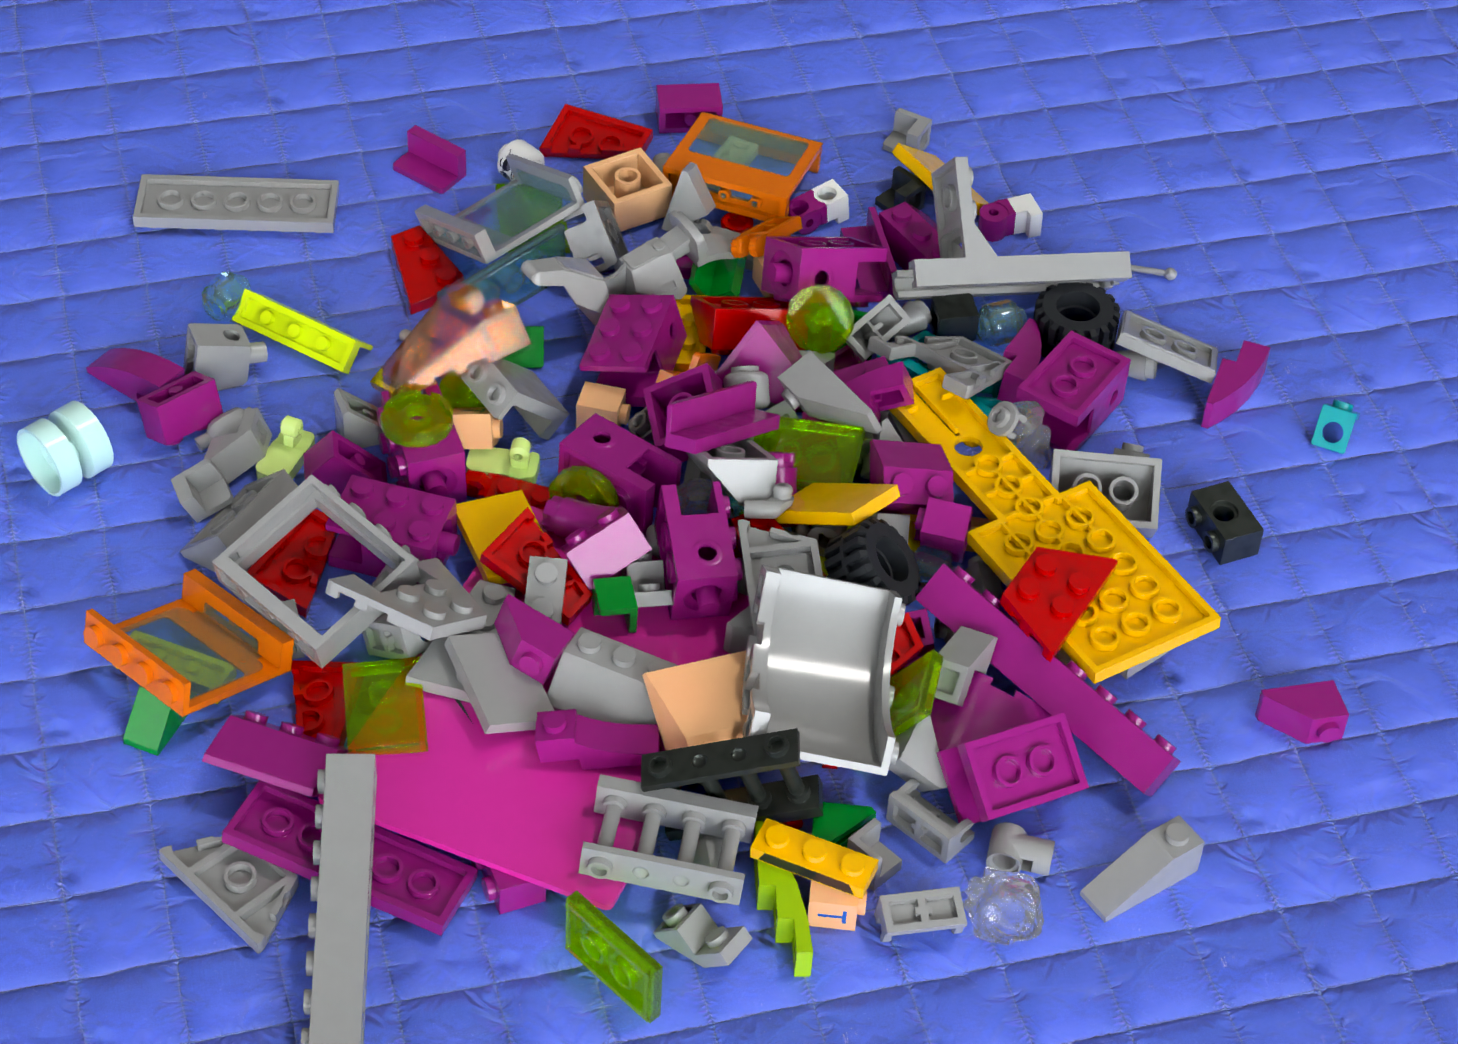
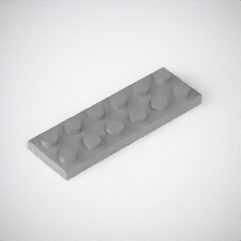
M142 174L133 214L134 227L334 233L339 197V180Z

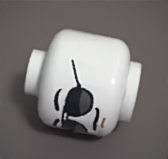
M516 139L505 144L498 153V172L510 182L515 180L506 159V156L509 154L545 165L544 155L525 140Z

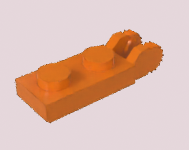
M771 217L741 233L732 240L730 248L733 257L744 258L749 254L753 258L764 256L766 236H791V234L803 228L801 217Z

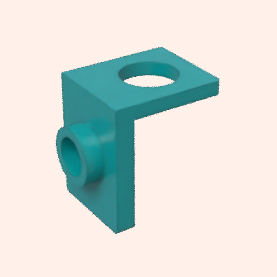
M1336 399L1333 400L1332 404H1323L1311 444L1344 454L1354 423L1359 419L1360 413L1352 411L1354 405ZM1330 422H1336L1343 428L1342 438L1335 443L1328 442L1323 437V428Z

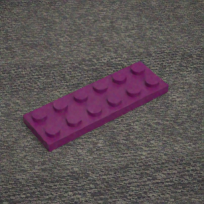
M259 780L222 831V842L311 880L312 876H319V865H313L314 840H321L322 829H316L315 827L316 804L320 803L300 793ZM375 826L371 906L442 936L475 883L478 869Z

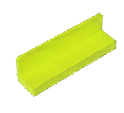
M244 289L231 319L346 374H349L360 347L370 351L373 348L372 345L274 299L248 289Z

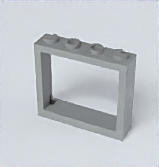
M311 474L215 558L212 564L219 582L251 609L294 639V645L319 667L323 668L384 612L380 610L365 612L353 607L321 635L246 572L252 564L318 508L394 570L375 589L385 592L398 589L400 585L414 586L421 577L417 565L419 560L411 554L408 546L403 545L400 547L393 541L392 536L385 527L379 523L374 526L367 520L365 513L358 505L353 502L350 504L346 503L341 499L339 492L332 484L329 486L323 484Z

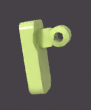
M287 415L281 421V431L278 437L268 447L266 456L256 464L257 480L282 469H285L290 477L294 479L304 465L303 454L315 445L314 434L303 430V421L301 419Z
M518 437L513 439L510 449L496 447L493 449H470L466 461V473L468 470L484 472L486 475L494 473L495 475L498 474L536 484L540 469V455L536 452L530 453L531 443L525 438Z

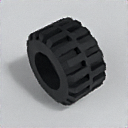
M1079 282L1058 283L1057 286L1050 285L1046 287V291H1041L1038 299H1036L1033 317L1040 332L1041 355L1046 358L1070 331L1113 350L1120 319V307L1118 303H1115V298L1111 294H1106L1105 289L1101 287L1096 288L1092 283L1088 282L1086 284Z
M877 518L866 519L837 535L827 543L828 548L824 552L827 577L896 591L902 597V603H905V606L916 600V596L920 592L921 578L914 553L898 530L893 526H889L886 521L878 520Z

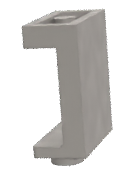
M480 350L461 374V379L494 418L502 420L514 406L537 435L543 439L549 440L569 415L568 411L533 371L484 350Z

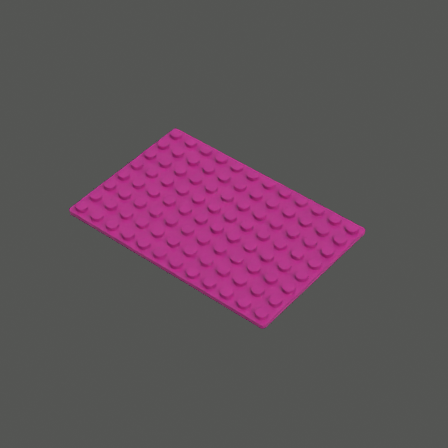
M530 506L543 533L547 532L553 540L555 550L562 559H568L560 548L567 543L565 541L566 538L543 529V510ZM655 556L652 557V561L660 560ZM477 566L463 584L468 593L471 592L479 580H484ZM621 570L611 577L622 576ZM509 583L500 584V585H504V586H508V587L515 588L514 586H512V585L509 584ZM516 589L515 598L524 603L525 595ZM738 593L737 601H732L729 616L670 620L668 605L638 608L636 633H628L624 614L594 616L591 599V603L569 626L562 622L561 625L575 634L583 627L676 665H683L732 654L723 649L726 626L730 620L749 606L747 595ZM422 653L416 655V660L409 662L346 753L376 755L377 791L375 825L603 910L612 909L627 883L579 874L583 841L595 844L598 842L604 814L594 812L600 774L641 782V765L582 770L580 760L540 763L535 745L536 730L485 734L471 703L461 701L469 716L468 718L453 698L405 687L406 676L420 659ZM557 667L546 680V682L542 684L546 694L548 693ZM661 740V751H665L663 741ZM319 794V803L323 804L324 794ZM620 817L613 847L637 852L644 822Z

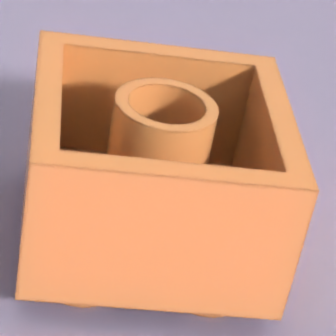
M641 147L583 166V197L587 202L592 200L608 201L620 232L666 217L672 200V184Z

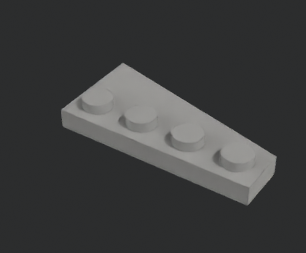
M479 580L469 594L488 615L485 627L457 635L497 632L494 622L506 596L510 594L515 597L516 588ZM447 637L433 640L407 674L405 687L471 703L444 646Z

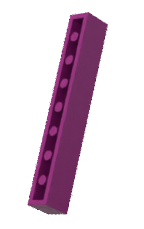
M942 564L918 593L916 600L954 633L961 626L997 637L998 640L990 663L1052 716L1065 712L1070 730L1076 737L1143 794L1152 797L1181 762L1173 755L1177 748L1160 734L1152 738L1146 733L1143 728L1147 723L1130 709L1125 714L1114 706L1118 699L1102 685H1099L1096 690L1085 681L1087 678L1086 672L1072 660L1067 665L1057 658L1056 655L1051 662L1046 660L1042 656L1044 648L1034 637H1027L1020 629L1018 621L1012 616H1007L999 609L1001 607L999 598L987 589L982 594L971 585L976 579L959 565L953 570Z

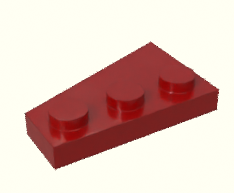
M528 507L481 553L480 557L482 564L524 595L526 593L530 556L562 559L553 547V540L547 532L543 533L535 523V516ZM569 562L561 621L567 626L591 603L593 595Z

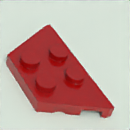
M1036 547L1003 592L1000 604L1010 616L1018 621L1020 629L1027 637L1033 635L1044 648L1042 656L1051 662L1115 571L1118 561L1113 558Z

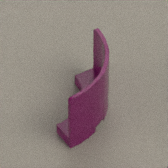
M914 657L900 669L892 684L895 688L894 700L890 708L893 733L902 716L929 711L939 751L996 734L1014 726L1052 716L1039 704L1017 690L1014 696H1011L992 686L994 678L978 671H974L963 707L923 694L934 658Z

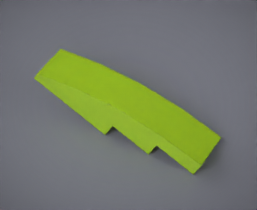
M763 821L755 822L753 842L764 823ZM754 859L757 910H773L775 943H792L794 977L811 976L813 947L808 916L797 881L793 873Z

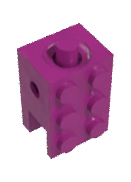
M766 236L761 290L774 294V300L791 302V306L799 308H811L812 303H820L824 307L839 308L841 302H848V305L853 307H868L869 302H881L883 295L856 286L858 262H886L888 248L853 237Z
M610 294L580 362V370L600 371L596 383L626 389V404H630L631 407H646L643 388L656 384L660 369H674L687 337L674 295Z
M1070 331L1017 387L1016 398L1029 405L1021 412L1027 418V421L1023 423L1018 420L1015 430L1053 449L1078 451L1124 399L1131 359Z
M437 381L423 383L424 409L396 414L388 390L382 391V407L376 408L379 426L381 429L383 428V433L378 434V441L381 453L388 454L389 456L387 457V466L390 477L397 478L398 480L396 485L456 499V504L467 502L465 451Z
M595 413L559 443L557 489L565 491V498L570 497L603 506L624 507L630 513L644 537H646V530L652 525L653 508L658 506L661 485L676 484L679 498L682 461Z
M351 475L341 494V499L348 504L353 502L358 505L365 513L367 520L374 526L379 523L385 527L392 536L393 541L400 547L403 545L408 546L411 554L419 561L437 558L444 566L450 555L455 556L460 545V535L457 534L456 499ZM329 518L325 524V529L339 533L328 554V566L378 577L386 564Z
M720 481L712 483L707 513L695 515H681L676 484L661 485L654 530L659 558L663 560L665 590H672L673 605H668L670 620L729 616L732 601H737L738 599L737 581L742 580V563L740 558L734 557L733 549H736V531L734 527H729L727 518L730 517V500L728 495L723 496Z
M1065 712L1014 726L1005 731L936 752L958 823L967 818L974 824L989 821L1089 788Z

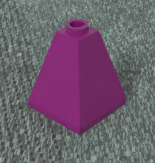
M756 320L717 370L716 374L723 381L725 375L731 373L732 367L759 366V371L765 372L769 378L770 402L778 404L785 400L781 395L785 389L778 376L797 362L802 355L785 325L780 321ZM799 406L794 410L795 413L804 412Z

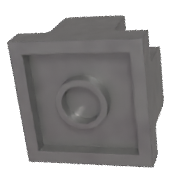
M592 200L582 204L581 208L563 218L564 222H572L586 216L585 222L565 230L564 235L574 258H588L589 261L603 258L604 263L595 267L600 274L613 270L617 260L629 253L609 202L605 200Z

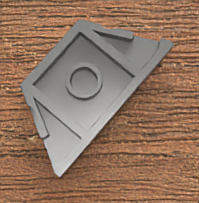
M742 519L738 520V531L753 635L756 636L758 624H756L757 614H752L762 564L823 576L817 539L803 535H790L784 530L771 527L770 532L750 527V521Z
M222 836L197 839V846L176 851L172 850L171 845L161 848L159 850L160 860L258 954L261 953L299 887L298 876L291 871L223 843Z

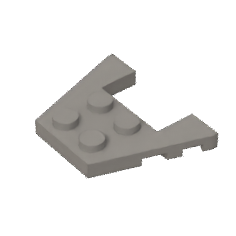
M870 336L867 348L881 357L885 356L889 361L914 356L926 362L927 368L931 370L941 367L948 373L944 375L942 388L963 399H969L1001 380L1004 371L1012 362L963 336H925L924 343H919L907 336H895L894 342H884L881 336Z
M437 558L422 560L417 563L421 577L418 581L419 585H400L398 589L380 592L355 574L328 579L325 591L326 594L336 599L340 597V593L355 599L354 607L365 612L380 610L388 614L387 622L429 641L483 629L488 616Z

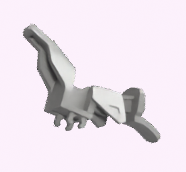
M674 210L669 213L672 229L660 238L655 237L620 257L613 267L615 273L610 276L603 277L586 258L560 256L526 260L522 263L521 270L535 285L563 286L577 307L596 327L610 294L674 295L675 299H682L687 293V287L676 263V260L682 256L687 255L697 267L715 260L735 259V257H733L730 248L732 242L728 238L720 234H701L697 227L681 211L676 212Z

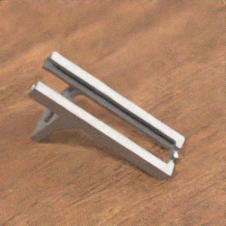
M968 156L954 157L931 173L940 258L914 259L908 263L909 270H897L891 274L895 300L932 299L935 296L966 293L972 294L973 297L1032 295L1046 291V287L1050 285L1057 286L1058 283L1075 282L1092 283L1094 287H1101L1107 291L1113 288L1114 285H1119V282L1132 278L1129 251L997 256L975 224L977 205L972 200L973 171L968 165Z

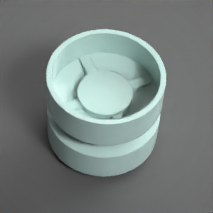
M75 400L51 412L48 420L40 418L20 429L17 433L18 449L27 469L46 492L56 497L78 486L82 482V477L91 478L109 468L114 461L113 449L103 426L84 404Z

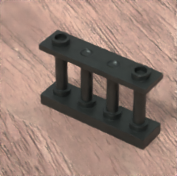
M798 728L642 755L641 789L643 792L665 788L681 790L679 786L702 783L706 791L702 795L759 806L756 821L765 822L766 818L784 823L823 816V784L819 775L800 777L796 766H800V733ZM779 769L784 779L762 784L757 773ZM740 776L745 787L723 790L718 780ZM665 826V834L669 841L682 839L684 830Z

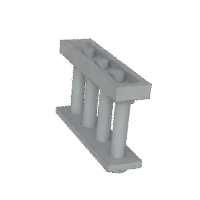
M600 774L594 812L604 814L597 844L583 841L579 874L739 906L745 874L734 872L739 841L750 844L752 842L759 806L672 788L643 792L641 782ZM620 817L644 822L637 852L613 847ZM660 825L684 830L677 860L653 855ZM699 833L723 838L717 868L693 863Z

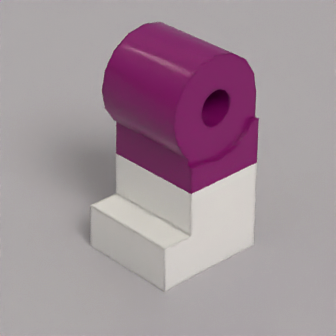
M831 179L793 198L789 204L788 216L801 217L803 228L798 231L801 235L810 234L819 225H824L832 220L840 224L849 219L848 194L834 179Z
M1031 193L997 200L980 208L978 229L985 239L991 242L1002 240L1005 236L1026 233L1028 238L1041 236L1043 212Z

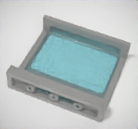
M509 154L506 156L515 180L454 216L426 204L416 209L415 214L421 227L435 243L484 264H489L581 208V205L585 204L581 195L583 192L582 186L573 175L514 154Z

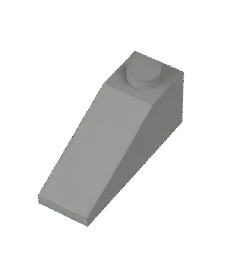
M811 350L778 376L785 389L781 395L794 410L799 406L809 417L875 434L883 430L873 411Z
M1178 815L1146 833L1080 891V896L1105 923L1197 872L1205 842Z

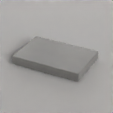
M1124 310L1119 322L1116 344L1200 380L1212 383L1217 369L1218 349L1131 311Z
M498 632L451 635L447 637L444 646L485 734L536 730L537 712L555 711L542 683L510 665Z

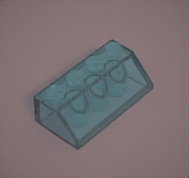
M559 223L543 230L489 264H483L438 291V318L466 338L475 332V326L487 325L549 287L538 286L532 283L521 270V265L526 260L556 256L565 257V225Z

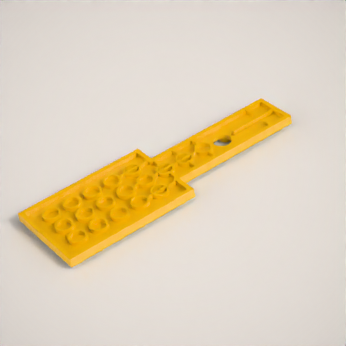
M941 367L911 378L913 381L914 404L888 409L919 443L941 444L953 470V481L991 521L968 531L967 543L1007 587L1036 547L1113 558L1118 561L1115 571L1061 647L1086 672V676L1094 684L1220 628L1221 617L1091 481L1059 493L1006 436L999 437L989 431L987 425L988 417L970 398L963 399L942 388L944 375L947 373ZM963 442L969 447L980 446L982 451L973 456H965L955 450V446Z

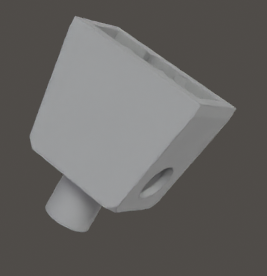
M190 323L187 326L183 365L185 375L196 371L214 378L218 391L244 385L248 381L249 364L267 361L268 353L265 342L250 343L243 327L239 324Z

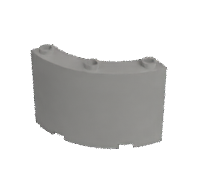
M762 564L752 614H757L756 636H748L745 657L742 714L748 716L742 728L743 737L798 728L800 733V760L887 776L889 765L896 764L899 754V742L895 741L896 737L893 733L890 719V708L895 693L894 686L890 685V673L896 628L902 625L905 616L906 606L905 603H902V597L893 590Z

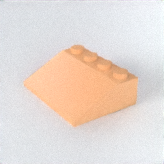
M746 650L651 671L642 675L665 751L743 737L742 728L748 716L742 714Z

